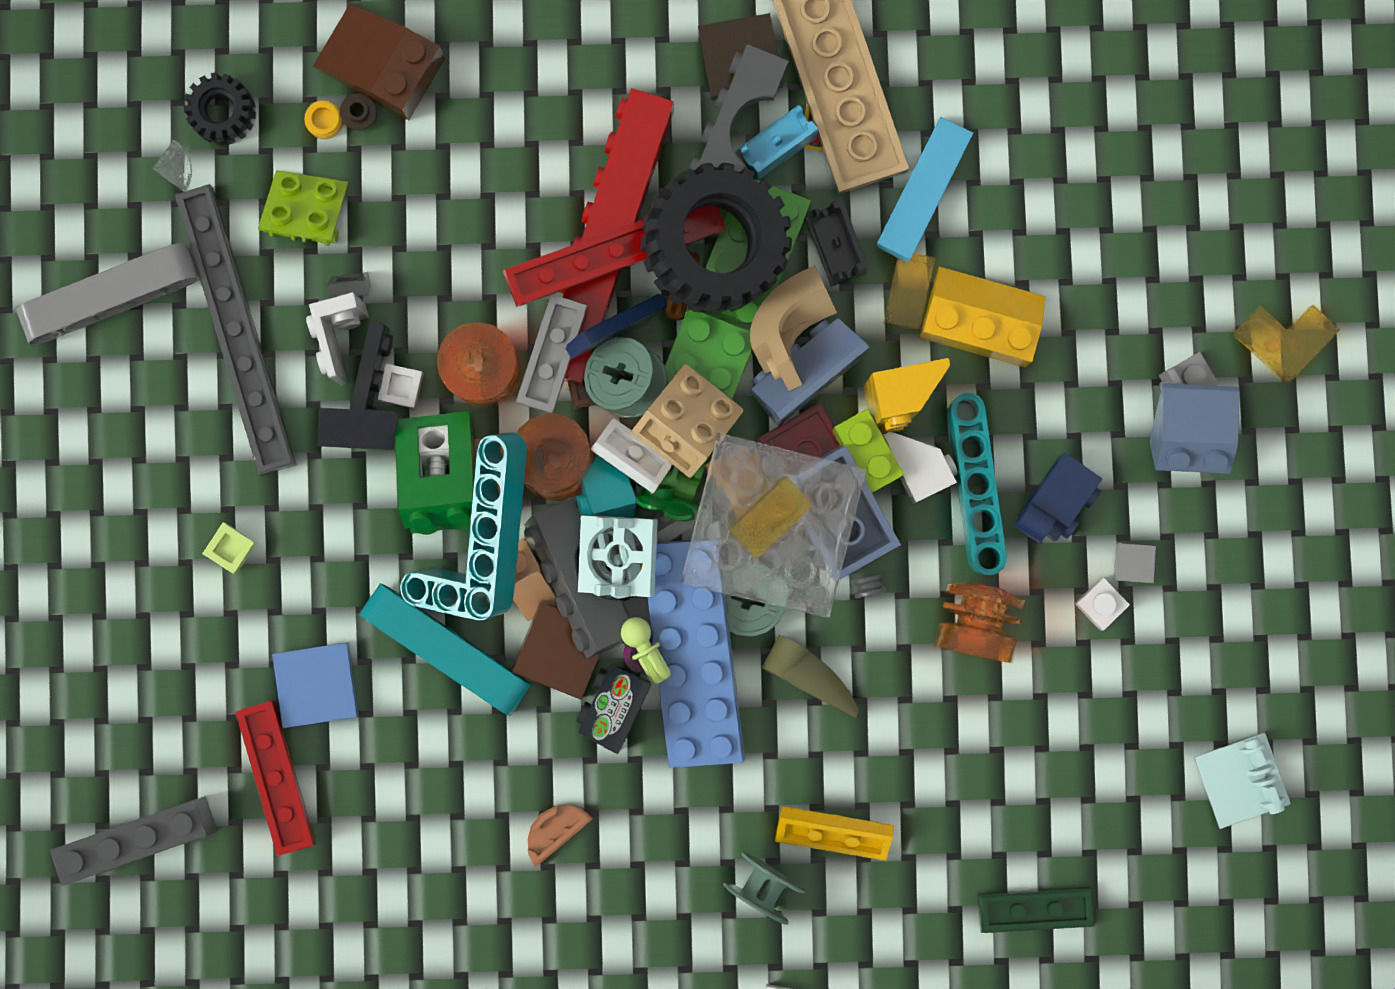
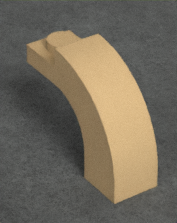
M815 265L797 273L776 287L759 306L750 328L751 346L764 373L766 374L771 371L775 380L782 378L788 391L802 385L791 358V351L795 340L809 326L837 313Z

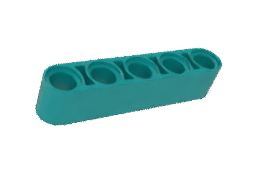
M963 393L949 404L947 420L953 461L958 470L956 482L967 559L974 573L980 576H990L999 573L1004 568L1007 555L986 410L979 396L973 393ZM967 402L973 406L975 411L973 420L965 421L958 416L957 406L959 403ZM965 439L976 440L979 444L980 453L976 458H970L964 454L962 443ZM971 475H978L984 480L985 490L981 495H975L968 489L967 483ZM977 512H984L990 518L991 525L986 532L978 531L973 525V517ZM984 548L992 550L996 556V563L991 569H985L979 564L978 555Z
M382 583L378 585L359 613L366 621L508 716L513 714L531 687V684L520 675L513 673L511 669L421 608L408 604L400 594Z

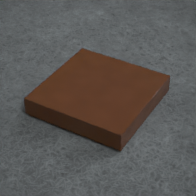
M540 602L511 671L581 700L600 654L586 659L583 651L580 652L573 642V629L568 618L563 617L557 608Z

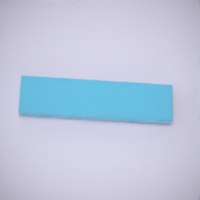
M942 117L939 118L875 247L909 263L973 132Z

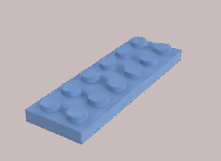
M718 537L657 543L655 596L648 597L653 644L659 642L660 646L657 648L671 672V675L666 680L659 683L669 768L743 763L745 752Z

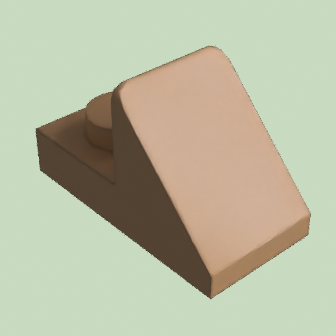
M522 538L518 543L513 601L526 620L529 621L533 619L540 602L552 607L557 606V595L551 584L545 581L540 570V563L528 545L526 538Z

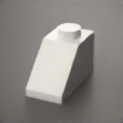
M893 432L882 435L904 473L900 480L912 504L957 483L954 476L958 474V470L949 454L944 456L939 448Z

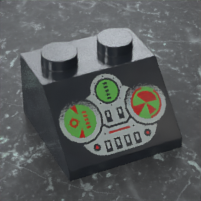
M613 663L608 670L602 667L592 688L598 690L592 704L585 701L576 722L582 724L578 733L609 751L619 754L652 683Z

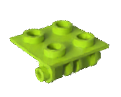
M276 170L258 230L269 233L270 237H291L293 241H297L298 237H301L302 242L306 243L309 239H312L314 242L324 243L325 246H329L330 243L336 244L339 237V229H336V225L349 183L347 181Z

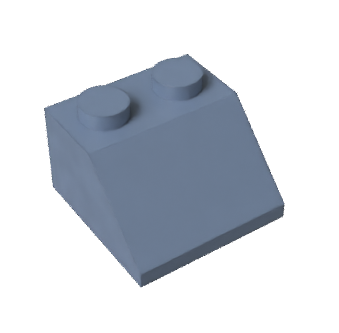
M1163 383L1149 441L1155 470L1231 474L1238 447L1239 387Z

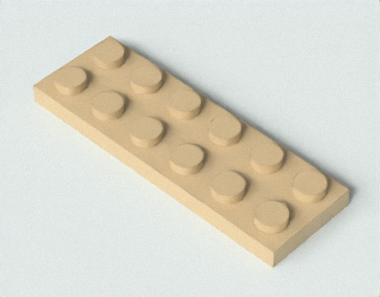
M772 0L813 122L818 128L817 134L838 195L908 172L909 166L852 0Z

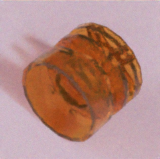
M481 322L462 324L449 332L440 345L437 357L439 376L447 389L464 403L480 408L496 406L510 398L518 387L522 373L520 356L507 335L494 325ZM475 355H480L482 359H487V361L482 363L483 370L478 372L474 367H469V365L474 363L473 357Z
M545 413L529 419L517 431V434L524 439L527 446L524 485L532 494L544 500L562 501L575 497L581 491L582 480L594 461L586 433L576 421L562 414ZM555 453L558 458L561 457V466L559 468H554L552 464H549V455Z
M977 583L947 584L945 593L962 598L961 604L943 602L942 608L957 614L958 618L957 622L939 623L934 647L1013 663L1017 639L1001 632L1002 626L1021 624V618L1005 614L1006 607L1024 610L1026 600L1017 598L1004 589Z

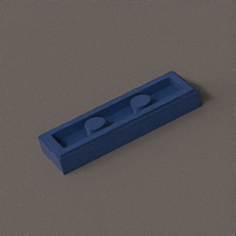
M657 294L582 331L566 345L565 349L571 359H574L602 345L604 342L651 320L666 307L667 301L663 294Z

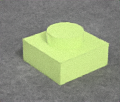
M223 522L202 554L231 573L237 574L257 543Z

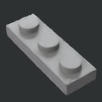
M553 294L550 296L516 400L518 404L549 414L554 413L571 361V357L565 348L569 342L579 335L588 308L587 305Z

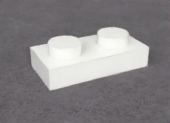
M612 418L591 450L653 493L672 464L633 434L632 430L615 418Z

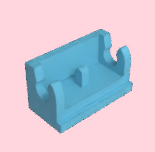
M798 105L736 150V153L748 169L755 172L754 177L757 180L763 178L817 138L818 128L813 121H807L802 113L803 109L801 106Z

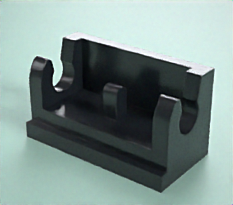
M843 199L833 201L825 209L819 210L816 208L812 210L809 217H806L805 220L830 286L833 287L865 275L869 267Z

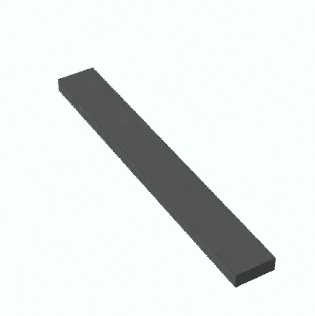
M211 184L175 194L258 474L263 476L296 466V460L214 188Z

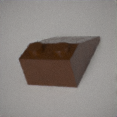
M349 4L313 67L356 92L369 96L374 102L409 121L443 64L445 57L439 45L414 31L353 4Z

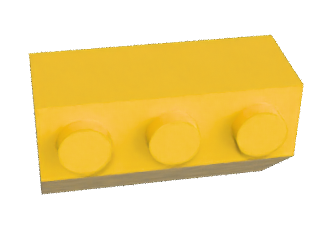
M938 267L919 338L1025 368L1033 361L1042 328L1046 296Z
M949 358L871 374L863 389L867 409L877 427L881 428L882 434L902 431L904 427L908 426V423L912 422V419L920 412L950 367Z

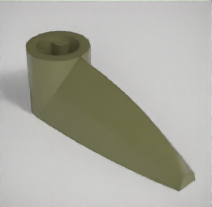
M779 635L762 669L856 718L859 709L849 690L835 672L805 647Z

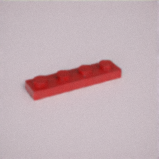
M275 700L235 711L277 857L314 846L316 844Z

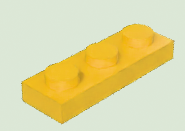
M782 806L775 842L886 861L893 839L894 825Z

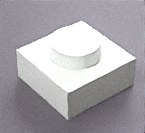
M386 364L378 401L416 409L424 373Z
M1101 578L1075 603L1100 631H1104L1130 605L1105 578Z

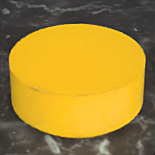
M321 100L314 102L306 110L304 117L305 125L313 136L327 140L334 138L340 133L343 121L340 117V110L335 104Z

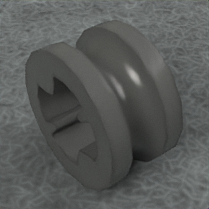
M884 573L851 580L852 585L857 587V593L854 594L855 599L888 592L887 587L882 585V579L885 578Z

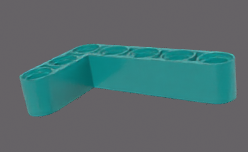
M507 432L488 435L478 445L466 574L431 567L405 575L401 581L400 591L403 599L408 604L473 620H486L508 612L512 607L527 457L526 443L519 434ZM501 445L504 449V456L501 454ZM497 483H498L499 486H500V491H501L500 494H499V492H498V490H497ZM494 521L497 525V532L494 528ZM490 559L493 561L494 569L491 566Z

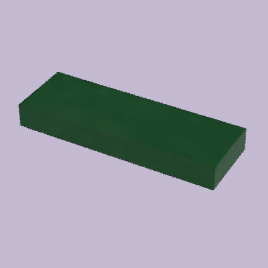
M1091 887L978 893L981 933L1095 927Z

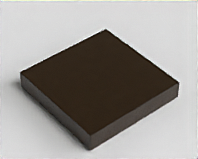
M770 13L698 26L711 100L718 98L722 86L730 87L735 75L729 72L731 63L737 51L744 53L747 44L778 56ZM783 79L779 88H783Z

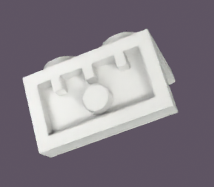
M353 292L309 304L311 315L306 317L312 338L317 337L320 344L321 352L316 353L320 371L322 374H327L329 379L340 385L348 384V379L334 327L338 326L339 330L353 329L361 325L360 320L369 318L366 304Z

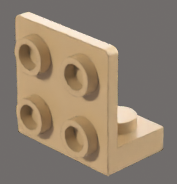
M685 364L648 408L631 432L682 473L691 478L743 413V408L689 365Z

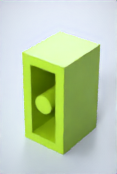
M868 409L832 429L839 444L847 447L872 493L904 475Z

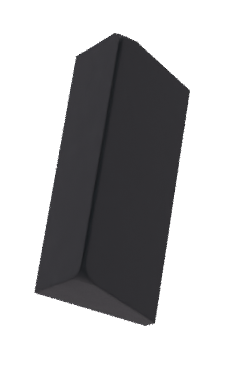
M319 408L317 446L394 450L398 412Z

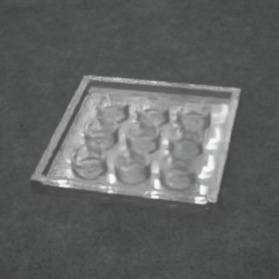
M718 433L681 583L830 618L867 470Z

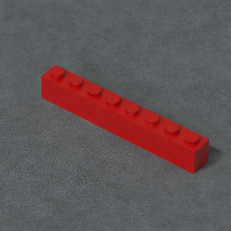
M633 88L630 90L628 99L621 98L616 113V119L620 120L617 133L610 132L604 153L609 154L605 168L599 166L593 183V188L598 189L594 203L587 202L581 221L586 224L582 238L576 236L573 245L638 222L674 113V101ZM622 269L559 292L563 294L562 298L587 305L588 308L580 333L606 320ZM596 348L571 359L564 381L584 387L586 364Z

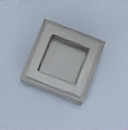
M1116 544L1114 581L1154 583L1156 546Z

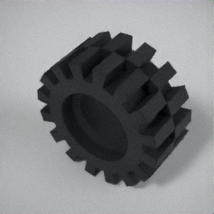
M211 73L210 79H207L205 75L200 77L201 83L198 86L193 82L189 87L193 91L192 94L186 93L184 98L188 105L183 106L184 113L188 116L186 120L193 130L210 143L213 141L216 145H223V141H226L229 145L236 143L234 138L239 137L242 140L246 137L243 132L246 128L251 131L254 126L251 123V119H256V112L253 110V107H256L250 96L251 94L236 78L234 80L228 74H223V77H220L218 73ZM219 96L230 98L234 107L232 115L224 122L211 121L207 115L209 102Z

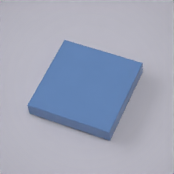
M349 643L272 654L282 728L359 717Z

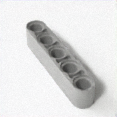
M176 243L19 305L15 310L29 345H38L185 288L197 282L199 276L186 243Z

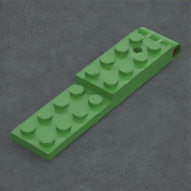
M752 178L753 180H755V181L758 182V183L761 182L760 180H757V179H755V178ZM771 185L772 187L768 190L769 194L773 199L780 196L785 204L780 209L782 217H790L791 228L786 231V237L792 238V248L785 255L789 260L811 200ZM727 212L724 220L726 230L718 235L705 269L717 273L734 271L744 262L747 256L748 243L745 231L740 222L729 212ZM783 272L777 276L778 281L771 289L752 303L731 312L727 310L722 314H709L708 310H702L699 313L687 310L665 365L668 378L667 385L683 365L687 364L733 400L753 350L750 342V328L753 318L765 298L778 287ZM710 456L691 478L672 465L657 488L667 489L668 486H672L675 488L674 496L693 500ZM629 477L630 482L640 485Z

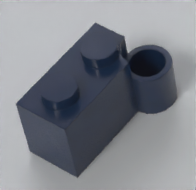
M1067 453L1059 455L1017 515L1019 518L1014 526L1038 543L1045 537L1052 541H1057L1062 535L1068 539L1080 523L1076 516L1083 506L1090 508L1100 495L1101 490L1097 486L1103 478Z

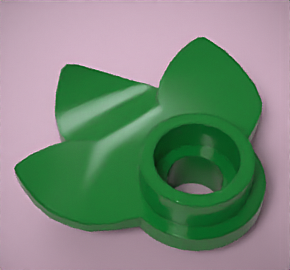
M668 486L667 489L657 488L653 493L644 488L636 499V502L641 507L651 511H661L664 516L674 521H692L695 517L692 510H702L706 507L705 504L694 499L690 500L674 496L675 488L672 486Z

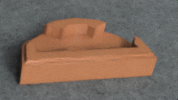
M569 804L553 806L542 812L531 825L527 839L528 855L535 868L594 817L583 808Z

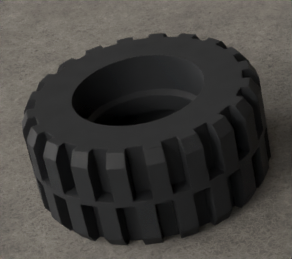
M722 162L718 167H714L712 163L700 164L695 170L689 168L683 171L673 181L671 180L658 194L649 207V213L644 218L642 229L645 231V235L640 241L641 251L647 253V259L644 261L647 272H654L657 279L653 283L660 291L666 288L671 293L669 299L677 305L684 302L688 304V310L699 313L702 310H708L709 314H722L727 310L733 312L741 309L771 289L778 281L777 276L785 270L788 263L785 255L792 248V238L786 237V231L791 228L789 216L782 217L780 209L785 204L780 196L775 199L772 198L768 192L772 186L765 179L760 183L752 179L755 172L745 167L740 172L734 171L735 166L731 163ZM702 206H714L731 213L742 225L748 243L747 256L744 262L734 271L717 273L705 269L688 252L684 242L683 227L687 217L695 209Z

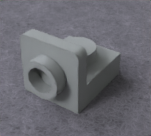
M1201 352L1159 374L1162 381L1159 383L1160 389H1162L1163 383L1212 386L1219 384Z

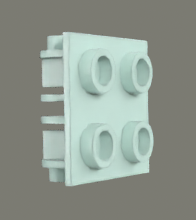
M1265 733L1194 757L1219 829L1270 812V814L1282 812L1285 810L1284 806L1291 804Z

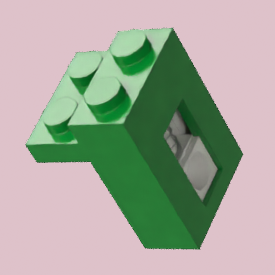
M469 411L397 419L395 441L398 511L404 528H409L411 534L429 535L440 530L470 529L476 449L474 441L475 429ZM441 445L439 448L431 449L434 446ZM446 465H450V474L446 472ZM426 467L430 468V475L428 477H425Z

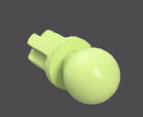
M633 617L625 621L621 628V637L628 646L637 649L638 652L632 656L633 660H639L653 685L666 680L671 675V672L657 648L660 646L659 642L651 645L649 641L651 628L648 622L639 617Z

